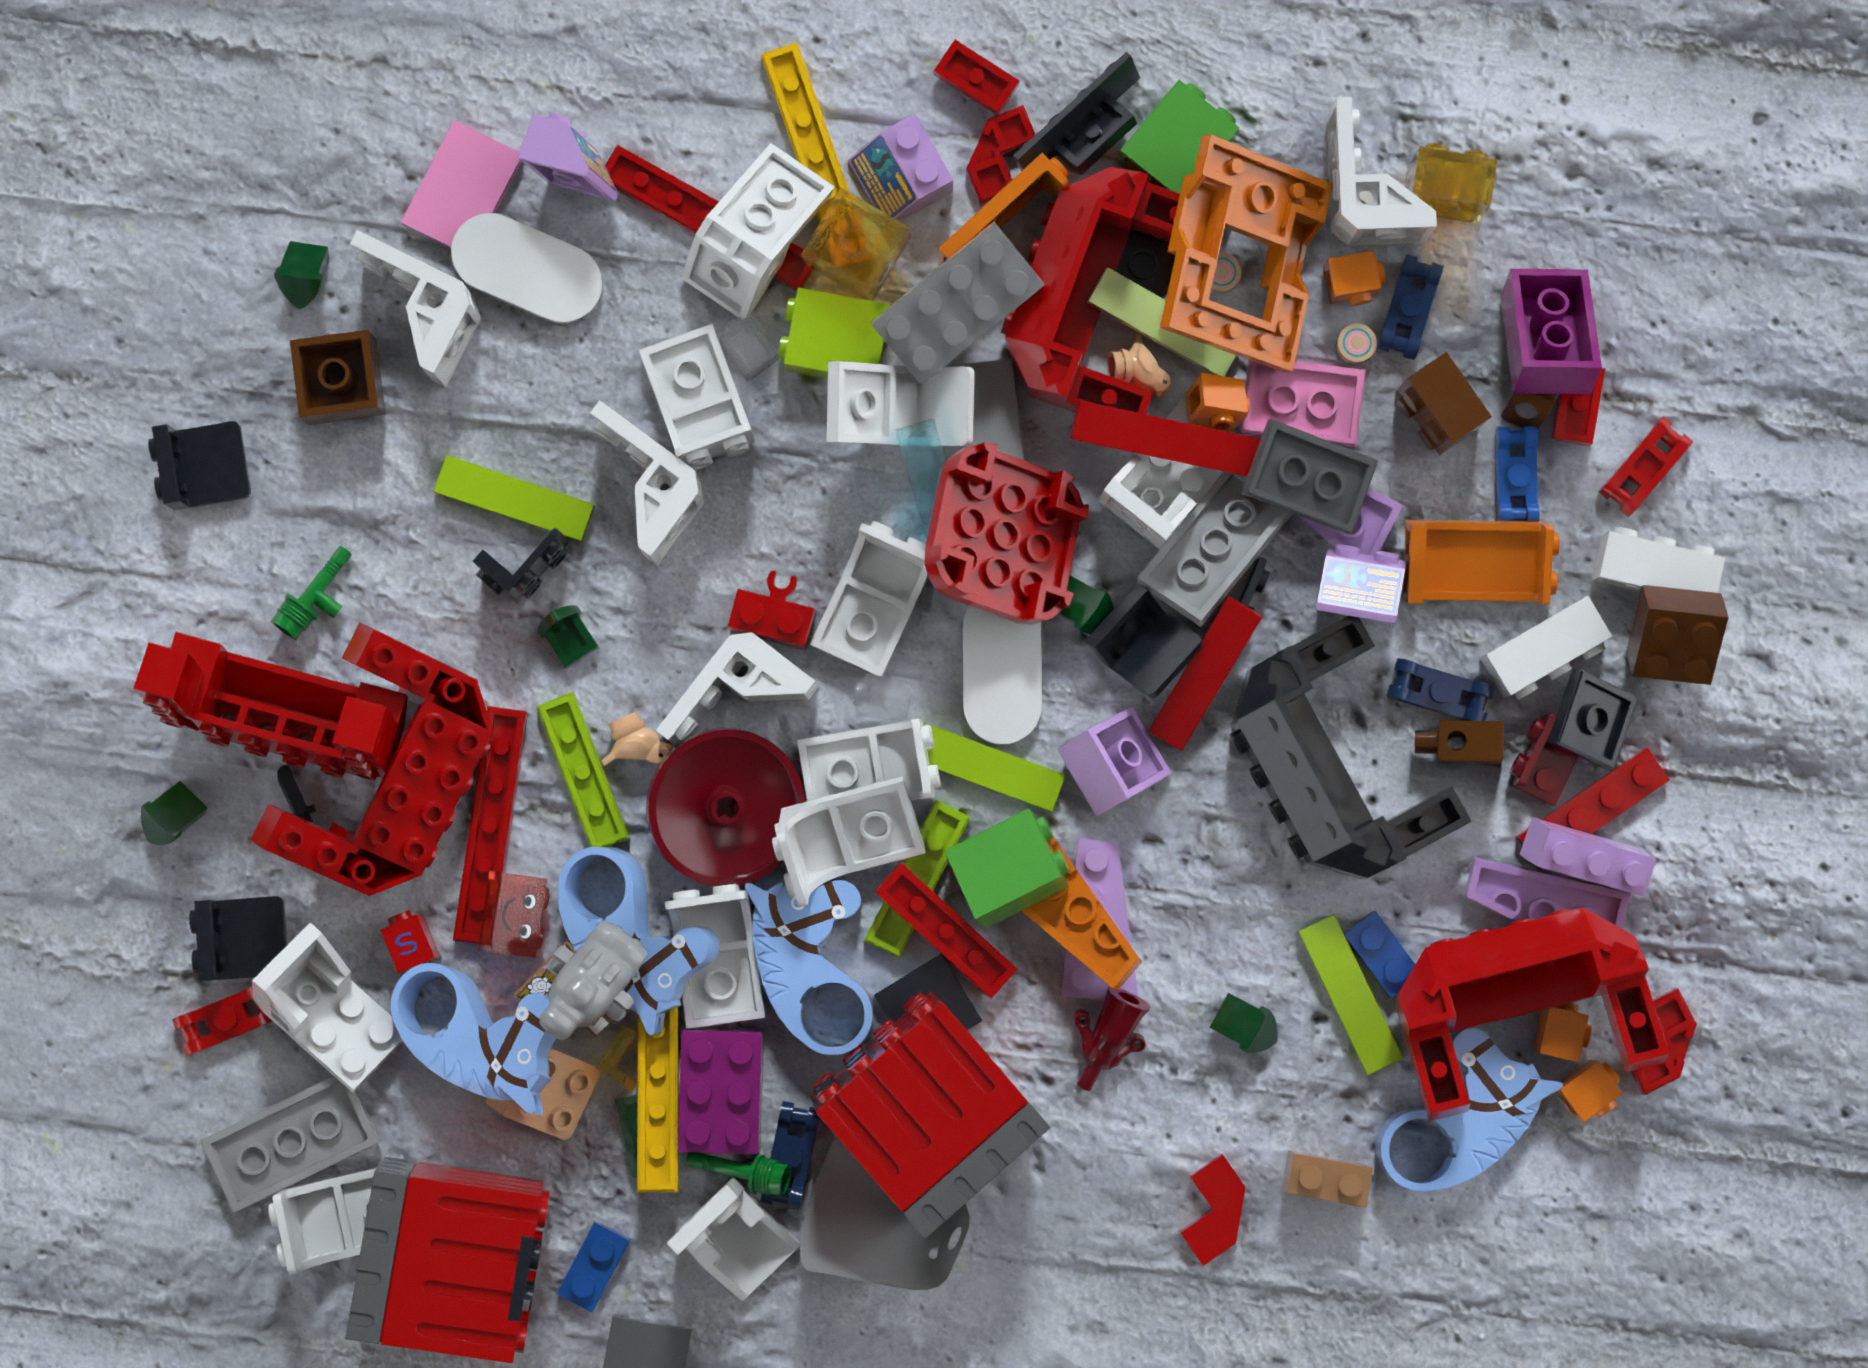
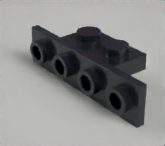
M1125 52L1118 60L1111 63L1093 83L1081 90L1068 106L1059 114L1054 115L1043 129L1021 146L1020 150L1013 155L1020 171L1024 170L1035 158L1043 153L1049 160L1057 155L1078 174L1083 175L1137 125L1134 115L1116 101L1141 78L1130 54Z

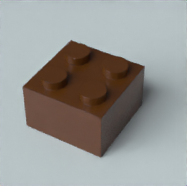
M369 330L290 340L299 418L307 425L386 415L377 339Z
M1447 351L1409 376L1396 391L1399 397L1396 399V402L1402 413L1408 419L1414 418L1421 428L1418 433L1425 446L1431 451L1435 449L1439 455L1473 434L1492 417Z
M1642 585L1626 650L1632 677L1711 685L1729 618L1722 594Z

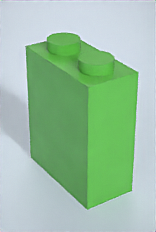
M1178 80L1121 148L1118 161L1132 171L1148 174L1147 182L1180 194L1184 176L1194 173L1201 137L1212 134L1232 143L1240 127L1235 124L1237 121L1230 112L1222 107L1216 109L1205 100L1206 95L1200 88L1192 83L1186 85L1181 80Z
M1030 808L945 850V854L975 920L984 929L1070 887L1064 875L1070 872L1067 862L1060 850L1053 851L1048 841L1054 838V835L1044 816L1037 818Z

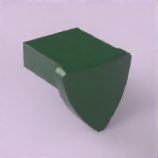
M290 241L280 267H277L274 272L279 289L298 309L307 306L319 291L323 273L329 260L327 246Z
M1070 575L1067 591L1073 592L1074 595L1069 607L1063 608L1057 615L1074 624V628L1080 632L1091 635L1095 628L1114 610L1108 592L1103 589L1097 591Z
M578 605L564 606L551 611L540 622L537 630L541 638L546 637L566 669L600 648L579 615L582 612Z
M181 781L177 782L152 803L147 801L141 806V824L147 841L155 845H167L174 842L182 835L183 831L205 815L208 807Z
M1230 993L1225 997L1209 1027L1240 1044L1239 1049L1247 1053L1262 1052L1275 1045L1278 1040L1277 1023L1270 1009L1264 1006L1257 1008Z

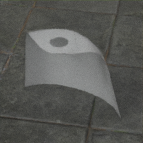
M835 1136L818 1172L808 1203L800 1243V1261L806 1271L909 1290L937 1288L948 1279L970 1228L969 1211L965 1203L925 1239L844 1144ZM958 1227H961V1235L957 1244L952 1250H949V1242L953 1233ZM934 1248H938L936 1259L929 1257L930 1251Z

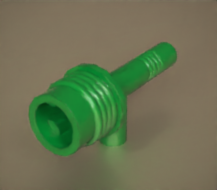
M339 546L298 599L290 594L285 595V602L277 609L278 612L271 620V623L290 638L297 640L301 633L309 628V625L312 624L311 622L317 621L319 618L311 609L313 605H316L330 617L334 618L343 606L324 593V591L333 581V577H336L338 571L351 558L352 554L344 547Z
M688 1152L686 1157V1166L749 1180L748 1190L752 1194L761 1193L784 1196L790 1184L791 1166L779 1163L778 1160L766 1158L765 1155L758 1154L755 1159H747L742 1162L698 1152Z

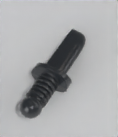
M288 764L280 767L277 771V779L292 814L313 823L314 821L310 815L316 812L314 804L307 807Z

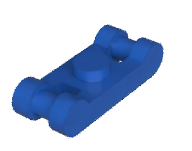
M1524 426L1523 430L1496 427V521L1539 522L1540 512L1537 486L1538 430L1536 426ZM1510 446H1522V457H1510ZM1510 498H1523V508H1512Z

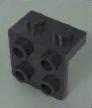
M229 421L183 430H175L168 424L152 427L153 438L148 440V448L152 461L157 462L159 477L154 478V486L157 498L163 500L164 505L176 511L245 499L250 496L251 485L242 429L237 422Z
M554 528L513 575L482 549L473 560V563L480 569L476 576L497 595H500L505 590L517 602L523 596L528 599L541 586L542 580L539 578L549 566L555 569L568 554L565 548L569 542L557 528Z
M1138 583L1085 640L1105 666L1149 698H1156L1204 645L1202 638L1166 613L1150 592Z
M279 896L194 901L195 910L190 911L189 925L191 933L196 934L197 950L192 951V969L195 974L199 975V981L256 977L287 946L285 902Z

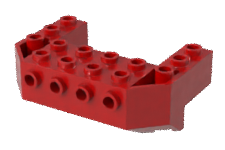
M1109 167L1059 190L1055 204L1048 203L1041 225L1046 226L1041 240H1034L1028 257V261L1032 262V269L1045 285L1018 306L1014 313L1011 312L1007 315L1001 329V334L1005 335V347L1028 396L1074 413L1078 400L1142 414L1147 413L1153 395L1152 391L1081 366L1101 313L1100 310L1088 304L1087 301L1104 270L1108 267L1116 272L1132 229L1170 242L1180 197L1179 193L1147 182L1148 174L1143 172Z
M359 622L342 659L399 686L398 692L407 694L408 700L419 705L356 832L332 822L329 830H326L268 804L250 840L266 851L365 895L372 896L422 876L425 868L433 863L438 851L437 844L443 832H446L453 824L455 819L454 810L459 799L469 791L473 782L472 773L478 761L482 760L490 749V737L493 730L477 679Z
M175 632L170 648L148 643L133 687L143 699L142 703L151 707L153 714L160 716V722L177 728L185 726L207 735L206 741L229 747L230 742L244 745V751L256 756L267 757L268 752L283 756L282 761L293 766L305 768L307 762L321 766L320 771L330 776L343 778L344 773H348L368 780L384 777L401 740L405 727L408 695L405 693L360 682L359 687L230 653L220 643ZM233 715L235 716L236 722L227 720L225 718L227 716ZM265 726H273V732L264 730L262 728ZM310 736L311 742L301 740L300 738Z
M1582 907L1574 910H1557L1547 914L1546 917L1535 920H1518L1508 924L1507 927L1495 930L1490 928L1478 930L1467 937L1455 940L1452 938L1443 939L1425 947L1397 995L1396 1009L1428 1121L1468 1112L1470 1107V1101L1450 1033L1597 996H1602L1624 1071L1629 1072L1664 1063L1670 1053L1646 979L1649 968L1635 936Z

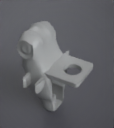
M602 921L589 934L575 954L564 946L558 947L553 953L554 958H551L546 964L547 970L556 978L549 990L548 998L550 1004L540 1015V1025L555 1038L565 1040L571 1037L578 1027L594 1026L604 1014L615 1021L622 1020L626 1015L625 1010H628L634 1001L623 989L636 975L648 956L641 942L625 933L621 926Z

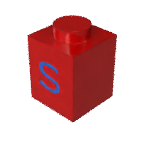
M410 910L404 911L388 918L390 926L380 929L398 974H405L417 965L431 963L441 958L423 914L412 916Z

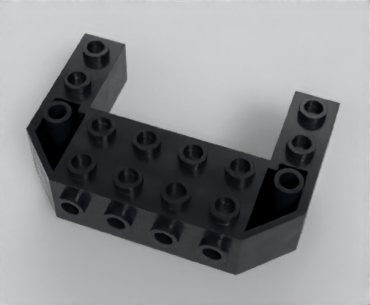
M1347 616L1295 645L1281 650L1246 672L1231 723L1235 732L1231 733L1230 737L1237 751L1241 755L1247 753L1253 767L1249 768V772L1260 790L1265 787L1272 799V802L1268 803V807L1278 824L1283 822L1286 824L1292 835L1287 838V842L1296 858L1304 857L1308 864L1357 879H1366L1407 859V856L1472 821L1453 786L1439 791L1388 820L1384 816L1372 818L1305 696V693L1313 689L1311 681L1375 647L1360 618Z

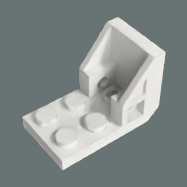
M1336 97L1326 117L1328 179L1333 184L1329 201L1331 233L1347 247L1425 244L1437 227L1436 210L1387 173L1356 174V172L1361 170L1360 148H1354V133H1359L1360 127L1359 110L1352 108V97Z
M770 143L706 216L695 234L681 278L745 322L754 311L782 265L790 243L830 198L835 186Z
M356 230L350 245L358 253L357 259L365 264L364 268L382 278H385L387 273L400 281L398 284L401 287L412 292L406 305L419 366L432 381L446 387L481 320L475 298L462 281Z
M1181 399L1166 419L1188 423L1186 402ZM1137 454L1128 461L1105 487L1099 502L1160 550L1222 475L1223 471Z
M599 400L590 412L596 422L594 428L599 432L598 434L616 448L620 443L627 447L625 451L630 454L629 457L646 469L635 484L637 543L643 555L658 566L704 505L701 481L693 468ZM667 483L670 488L662 491L661 487Z
M754 633L729 635L656 731L674 745H676L679 739L683 741L690 737L699 725L695 719L703 708L710 711L721 698L723 692L719 688L722 684L726 685L747 702L809 700L818 686L813 678ZM742 666L748 667V672L745 676H736Z
M311 923L252 980L253 1000L260 1009L352 1093L403 1042L392 1016L351 980L349 968L322 932Z
M736 1177L727 1182L667 1242L677 1255L686 1248L706 1271L741 1301H744L800 1246V1242L754 1194L749 1192L748 1187Z

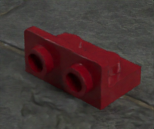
M1552 713L1543 715L1542 720L1539 718L1534 720L1526 739L1531 741L1525 755L1522 753L1517 755L1509 774L1514 776L1510 786L1550 806H1556L1579 757L1548 743L1556 719V715Z

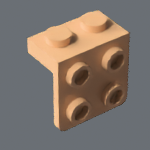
M551 1048L548 1054V1075L551 1077V1080L540 1092L543 1115L529 1114L516 1102L487 1098L485 1103L506 1118L562 1140H567L572 1136L600 1077V1070L588 1062Z

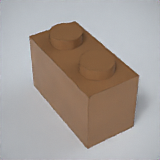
M1288 1150L1282 1190L1289 1194L1366 1208L1373 1168L1365 1164Z

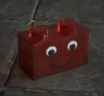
M494 871L489 872L478 950L536 958L537 950L541 948L544 939V930L541 926L543 910H546L550 898L549 888L546 887L547 879Z

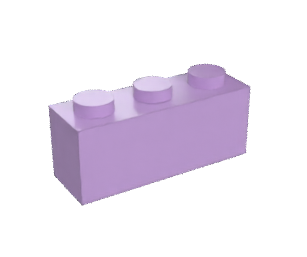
M1533 817L1519 854L1537 867L1640 896L1645 895L1657 860L1638 847Z

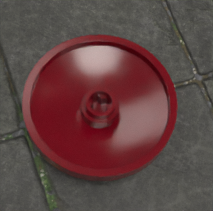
M716 728L702 731L686 738L663 758L655 770L648 788L646 817L652 840L658 851L678 872L691 880L708 886L729 884L741 886L763 878L783 863L784 860H777L773 848L772 838L777 837L775 824L779 823L781 808L805 802L802 782L794 765L775 744L762 736L746 730Z

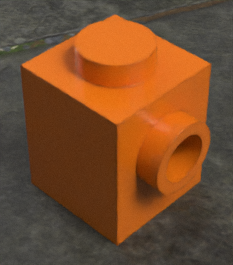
M1374 250L1328 258L1323 266L1330 304L1349 301V306L1368 304L1372 302V297H1375L1381 290V284H1385L1384 266L1382 261H1376Z
M1201 372L1185 393L1189 424L1232 433L1242 419L1247 417L1249 412L1250 400L1246 396L1243 379Z
M1572 1003L1542 1010L1532 1052L1579 1062L1582 1047L1587 1048L1591 1038L1592 1025L1587 1024L1589 1015L1577 1013L1579 1005Z
M1589 1059L1561 1081L1563 1086L1556 1091V1094L1576 1120L1586 1122L1594 1115L1600 1118L1615 1108L1617 1103L1614 1099L1620 1096L1622 1091L1616 1085L1620 1079L1608 1063L1600 1064L1599 1061Z

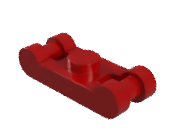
M1664 416L1657 421L1644 439L1598 491L1605 499L1612 498L1621 506L1619 510L1627 517L1634 513L1693 443V440L1686 434L1681 436L1671 428L1672 423ZM1660 439L1670 447L1667 454L1655 446ZM1626 478L1638 486L1632 495L1621 486Z
M253 986L172 1019L176 1031H181L185 1041L182 1047L186 1057L273 1022L257 1004L259 1014L253 1017L250 1016L246 1003L253 1001ZM206 1020L211 1034L200 1038L195 1024Z

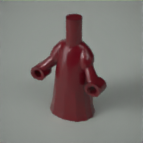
M1109 986L1093 1032L1089 1028L1091 1023L1089 1012L1082 1009L1075 1011V1025L1078 1027L1082 1038L1080 1050L1083 1059L1087 1063L1077 1082L1080 1088L1091 1091L1101 1070H1110L1118 1066L1122 1062V1058L1128 1054L1141 1052L1145 1049L1144 1036L1139 1033H1133L1141 1019L1151 1008L1143 999L1123 989L1115 992Z

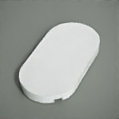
M496 213L479 214L468 219L459 227L454 235L451 245V257L454 268L461 279L475 290L558 324L571 323L584 318L594 310L599 302L602 292L600 270L594 259L578 247Z
M968 606L963 619V712L966 722L976 735L988 743L995 745L1017 743L1033 731L1042 711L1041 622L1031 625L1016 623Z

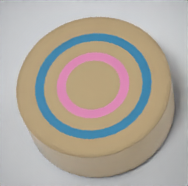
M1219 253L1211 291L1217 294H1225L1232 291L1239 283L1241 266L1232 255Z
M1359 323L1345 327L1336 341V349L1339 356L1350 364L1366 362L1374 354L1377 346L1374 332L1368 326Z

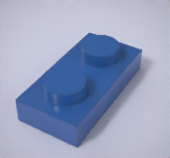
M1373 911L1344 932V936L1387 996L1393 998L1400 992L1415 963L1379 914Z
M595 1221L557 1294L593 1312L631 1239Z

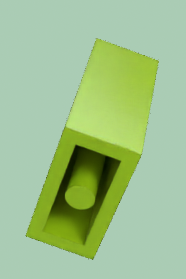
M798 287L796 299L789 297L785 321L791 322L789 336L782 335L779 346L778 358L784 359L785 371L828 378V362L842 361L881 364L885 341L871 325V321L889 308L890 304Z

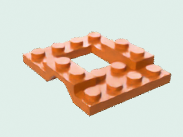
M1212 134L1202 136L1194 173L1183 178L1167 252L1176 256L1160 328L1281 372H1293L1309 299V292L1301 277V271L1307 245L1325 224L1333 184ZM1224 228L1269 245L1260 284L1261 288L1268 290L1262 319L1209 300Z

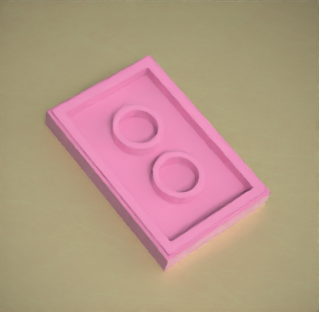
M453 120L401 220L402 225L451 249L454 235L464 222L479 214L496 213L522 163L517 158L519 152Z
M1248 360L1245 392L1250 400V408L1247 417L1240 422L1239 434L1261 437L1267 420L1274 419L1342 447L1355 449L1357 447L1366 370L1295 361L1293 372H1281Z

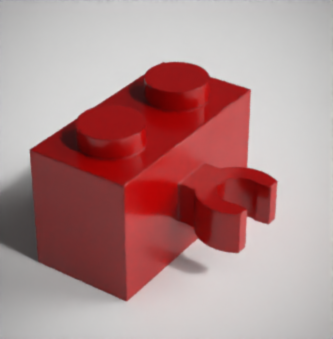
M772 570L767 577V586L770 591L769 596L737 589L728 623V628L731 632L739 634L752 632L762 640L806 651L816 612L812 607L786 601L787 597L791 596L797 588L796 576L791 575L789 585L784 589H780L775 586L777 572Z

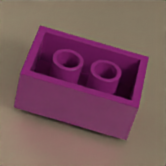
M1510 269L1501 293V304L1513 393L1591 394L1602 369L1588 270Z
M682 1030L677 1152L758 1154L761 1151L764 1031Z

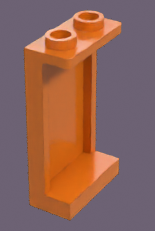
M1041 153L938 248V266L991 223L995 222L1001 229L1042 190H1046L1056 200L1059 190L1069 185V180L1066 178L1069 173L1056 158L1053 157L1049 160Z
M1405 520L1404 561H1406L1402 598L1407 603L1424 604V600L1532 601L1539 602L1541 605H1550L1551 595H1556L1558 585L1557 573L1552 571L1553 556H1558L1559 533L1554 532V527L1548 522Z

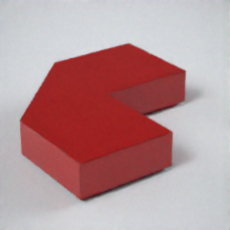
M1024 105L987 119L981 137L966 167V173L980 207L986 205L1013 180L1004 156L1019 151L1026 141L1031 140L1036 135Z
M1674 988L1653 999L1670 1054L1664 1063L1630 1071L1642 1095H1647L1681 1076L1685 1055L1690 1039L1693 1038L1697 1023L1679 988Z
M1222 1153L1190 1175V1178L1212 1209L1179 1231L1203 1266L1236 1244L1246 1189Z

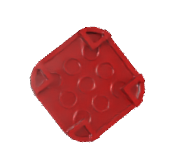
M983 442L956 451L946 460L939 478L925 546L924 565L929 580L940 593L952 600L1016 623L1031 625L1054 618L1063 608L1069 607L1074 595L1073 592L1067 591L1080 522L1089 519V504L1083 505L1080 493L1072 483L1075 477L1064 470L1052 472L998 451V444Z

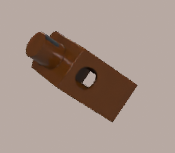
M1442 720L1439 721V730H1415V754H1438L1439 764L1502 766L1504 721ZM1452 736H1461L1465 739L1466 745L1462 749H1451L1448 746V740Z

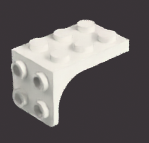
M713 324L639 350L670 434L676 457L694 470H699L711 465L713 457L727 453L728 457H734L750 450L749 444L756 441Z
M842 361L828 362L827 442L902 446L971 445L973 441L974 370L971 367H943L921 385L906 366Z
M872 521L870 526L862 523L858 530L859 534L853 552L810 646L882 679L928 580V574L924 565L926 544L910 537L907 542H903L894 537V530L879 522Z
M920 718L797 740L807 801L901 776L904 777L911 801L935 797L934 789L941 788L938 765H930L928 750L934 749L931 725L923 726V721Z
M903 776L781 808L779 823L775 824L777 837L772 838L776 858L778 861H785L788 873L784 874L789 897L796 896L800 907L808 905L810 894L817 887L831 879L925 854L924 842Z
M739 885L712 887L713 895L701 897L700 891L696 889L674 892L673 901L665 902V908L669 912L673 935L685 927L704 926L711 928L715 932L720 943L719 952L715 960L694 974L685 985L682 1000L686 1029L766 1018L761 976L753 943V918L748 891H740Z
M376 1168L289 1187L273 1195V1203L269 1204L268 1207L269 1217L273 1228H279L282 1243L277 1244V1255L280 1266L282 1268L287 1267L289 1275L299 1274L303 1270L324 1263L360 1255L373 1175Z

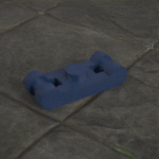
M1406 254L1379 337L1377 349L1389 352L1392 349L1403 353L1404 358L1415 360L1444 265L1435 262L1428 265L1417 261L1418 257ZM1412 276L1425 280L1423 290L1409 286ZM1396 326L1409 329L1408 338L1396 335Z
M1397 658L1394 671L1397 674L1394 684H1390L1386 697L1464 721H1486L1487 713L1484 710L1487 699H1492L1494 686L1419 665L1410 660ZM1412 677L1422 679L1419 692L1409 689ZM1461 692L1472 694L1469 707L1458 705Z
M783 1101L770 1159L790 1165L791 1177H794L792 1189L788 1188L784 1196L762 1194L760 1202L772 1205L773 1201L788 1204V1209L799 1211L820 1117L815 1112L814 1107L805 1110L794 1107L795 1103ZM790 1123L805 1126L804 1136L788 1134Z

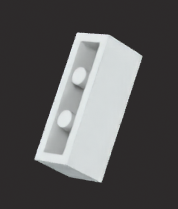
M1615 527L1614 532L1608 531L1601 536L1591 580L1593 582L1640 593L1642 585L1718 593L1725 557L1714 555L1715 550L1710 547L1691 545L1690 549L1675 546L1676 540L1653 536L1652 540L1637 537V531L1622 527Z
M1586 596L1482 656L1480 660L1503 699L1514 694L1517 700L1537 690L1538 686L1535 681L1548 674L1550 679L1553 680L1571 670L1572 667L1569 661L1580 655L1586 661L1605 650L1606 648L1602 642L1611 638L1612 634L1589 596Z

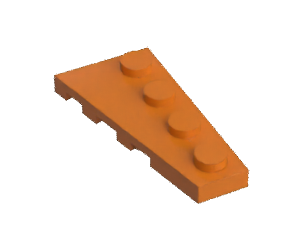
M1052 838L1048 841L1053 851L1060 850L1070 869V872L1064 874L1070 887L1021 912L1117 992L1142 963V960L1055 838Z

